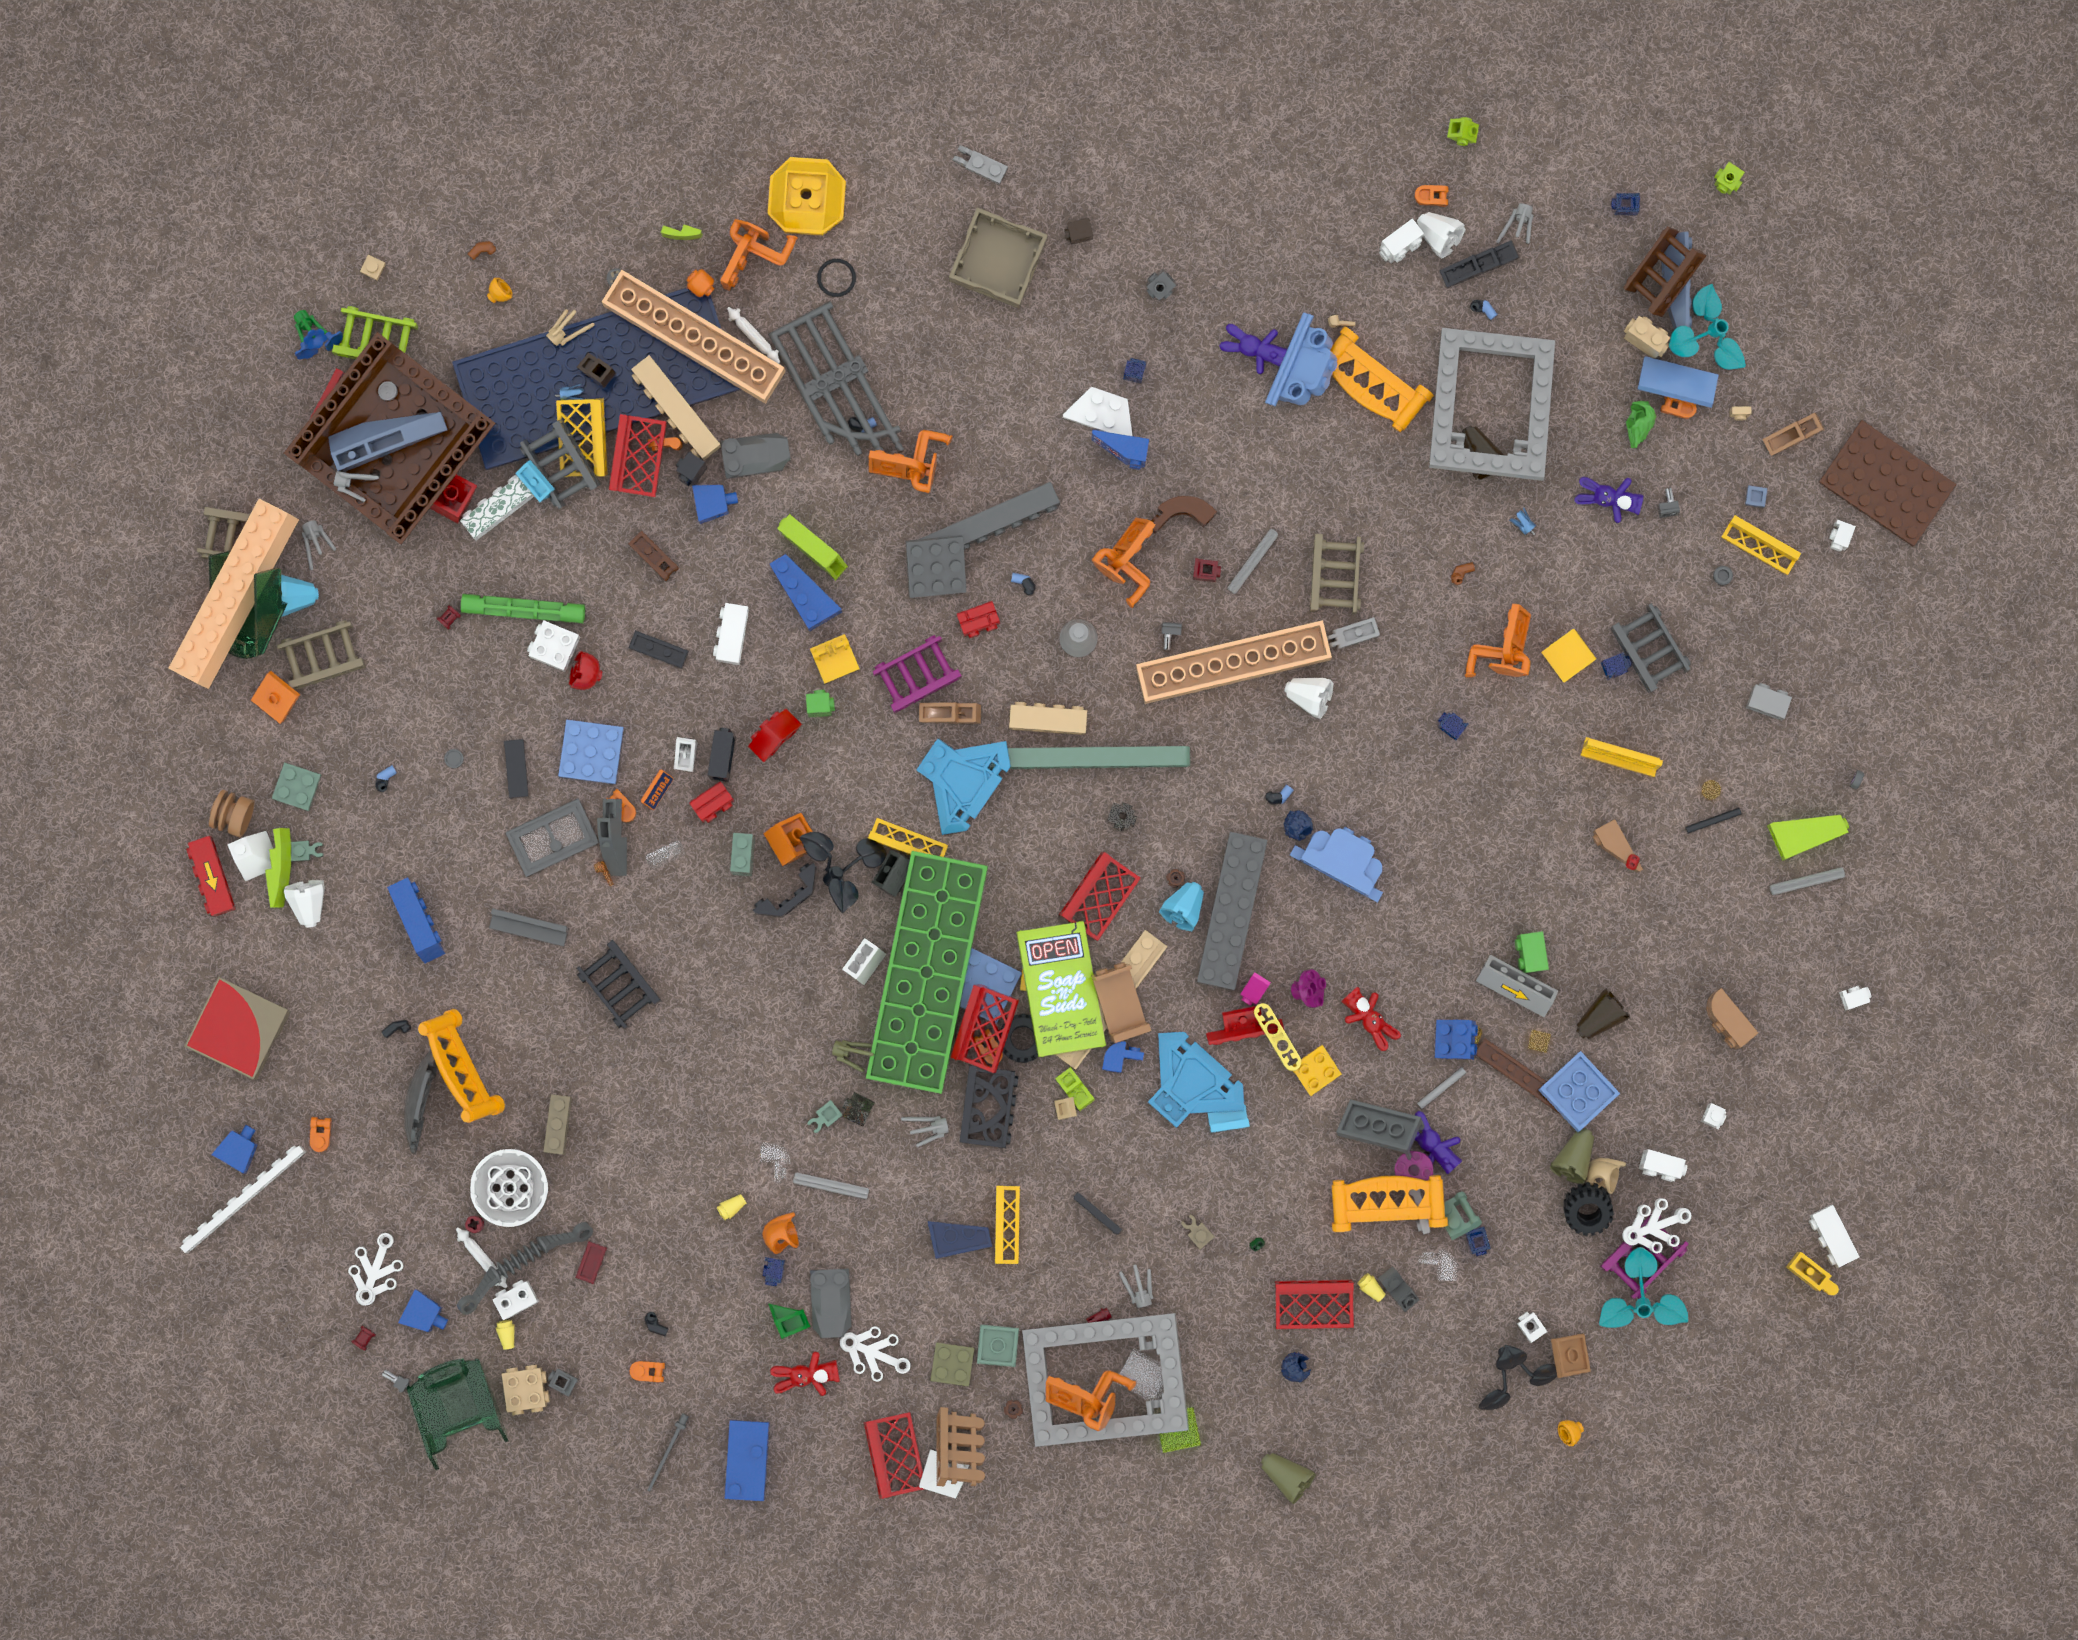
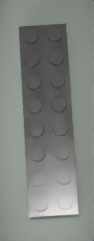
M1234 832L1229 833L1196 982L1198 984L1235 991L1268 841L1266 839Z

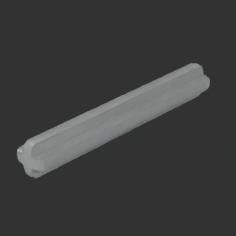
M1270 529L1232 580L1228 586V590L1231 593H1237L1278 537V533L1275 530Z
M1841 867L1773 884L1770 886V892L1772 895L1840 879L1845 877V872Z
M795 1173L793 1179L794 1184L867 1199L869 1189L801 1173Z

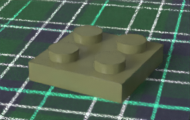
M936 1342L931 1381L969 1386L974 1348Z

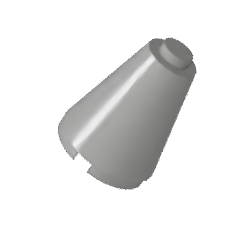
M1075 619L1063 626L1059 640L1062 649L1067 654L1073 657H1084L1094 650L1098 636L1091 623L1086 620Z

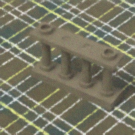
M205 507L204 515L208 517L210 523L205 549L197 548V552L204 559L213 560V557L227 559L232 550L236 525L239 523L246 524L250 514ZM220 520H227V524H229L224 552L213 551L217 522H220Z
M1315 534L1310 612H1318V609L1322 608V606L1352 608V615H1356L1357 610H1360L1361 599H1357L1360 553H1364V542H1361V537L1357 536L1355 544L1326 542V540H1323V534ZM1326 549L1355 551V562L1325 561L1322 558V551ZM1324 568L1354 570V581L1326 580L1324 577H1320L1321 570H1324ZM1323 587L1353 589V600L1327 599L1319 596V592Z
M344 620L337 622L336 626L294 640L292 638L282 640L281 644L277 645V648L280 651L286 650L293 673V680L288 681L289 686L297 690L366 668L364 660L362 658L358 659V656L355 655L348 629L354 628L353 624ZM339 632L341 633L348 656L347 663L343 664L337 662L329 635ZM320 638L323 640L330 662L329 668L325 670L319 668L311 641ZM304 644L312 669L310 671L311 674L306 676L300 673L293 647Z

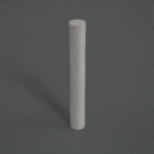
M1461 1067L1417 1103L1418 1106L1423 1109L1465 1075L1466 1071Z

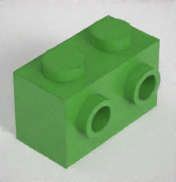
M815 690L814 694H806L809 718L832 716L831 711H835V702L829 693H826L825 690Z
M1543 931L1517 935L1515 948L1519 951L1520 955L1518 959L1519 970H1522L1524 973L1549 970Z

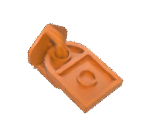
M735 219L730 228V236L736 243L737 248L720 280L722 288L730 291L731 287L735 288L739 277H737L739 271H743L747 265L746 257L749 252L782 266L788 260L798 238L787 235L786 245L780 254L757 242L758 238L769 241L768 232L749 222ZM742 227L748 233L742 236L738 234V231Z
M922 430L918 435L913 459L896 453L892 455L882 450H870L869 472L911 480L916 490L930 493L936 470L937 453L933 454L931 464L924 463L929 439L944 442L948 446L953 436ZM929 476L928 484L919 483L920 479Z
M1142 518L1134 519L1113 549H1100L1092 558L1096 568L1113 582L1120 584L1126 582L1118 574L1121 570L1139 585L1130 598H1126V602L1131 608L1134 607L1150 586V579L1129 562L1131 557L1139 552L1143 541L1151 536L1155 527L1151 520ZM1105 556L1108 558V566L1101 562Z
M1512 604V608L1508 612V626L1504 630L1503 648L1478 644L1470 648L1465 677L1476 676L1474 670L1477 657L1502 660L1501 664L1489 663L1488 666L1498 674L1513 677L1528 676L1530 660L1523 653L1531 614L1519 604ZM1522 662L1521 669L1513 667V665Z
M1105 1371L1091 1394L1077 1385H1070L1060 1378L1049 1376L1046 1380V1402L1082 1416L1086 1426L1096 1431H1101L1108 1424L1115 1408V1393L1113 1392L1109 1395L1106 1403L1102 1402L1113 1381L1126 1386L1131 1391L1137 1382L1113 1371ZM1100 1414L1099 1422L1092 1419Z

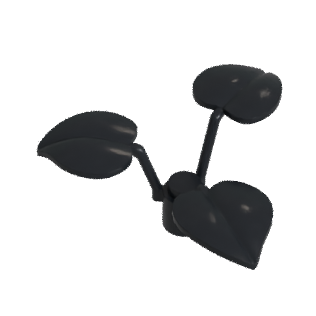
M809 832L801 835L799 838L806 853L813 860L821 862L828 858L827 867L825 868L827 873L823 876V882L828 886L831 898L841 913H844L855 904L859 897L856 886L850 881L843 880L844 872L861 859L866 867L876 868L886 858V850L881 844L865 838L860 840L856 846L859 857L843 869L838 866L830 867L832 860L830 852L833 850L834 844L827 835L820 832Z
M1505 1345L1498 1350L1499 1357L1496 1361L1497 1369L1502 1370L1503 1389L1490 1392L1481 1401L1478 1408L1481 1410H1494L1508 1403L1511 1396L1507 1393L1506 1370L1520 1365L1532 1377L1529 1381L1530 1384L1542 1386L1550 1383L1557 1377L1555 1364H1544L1532 1373L1523 1364L1527 1359L1526 1352L1519 1348Z

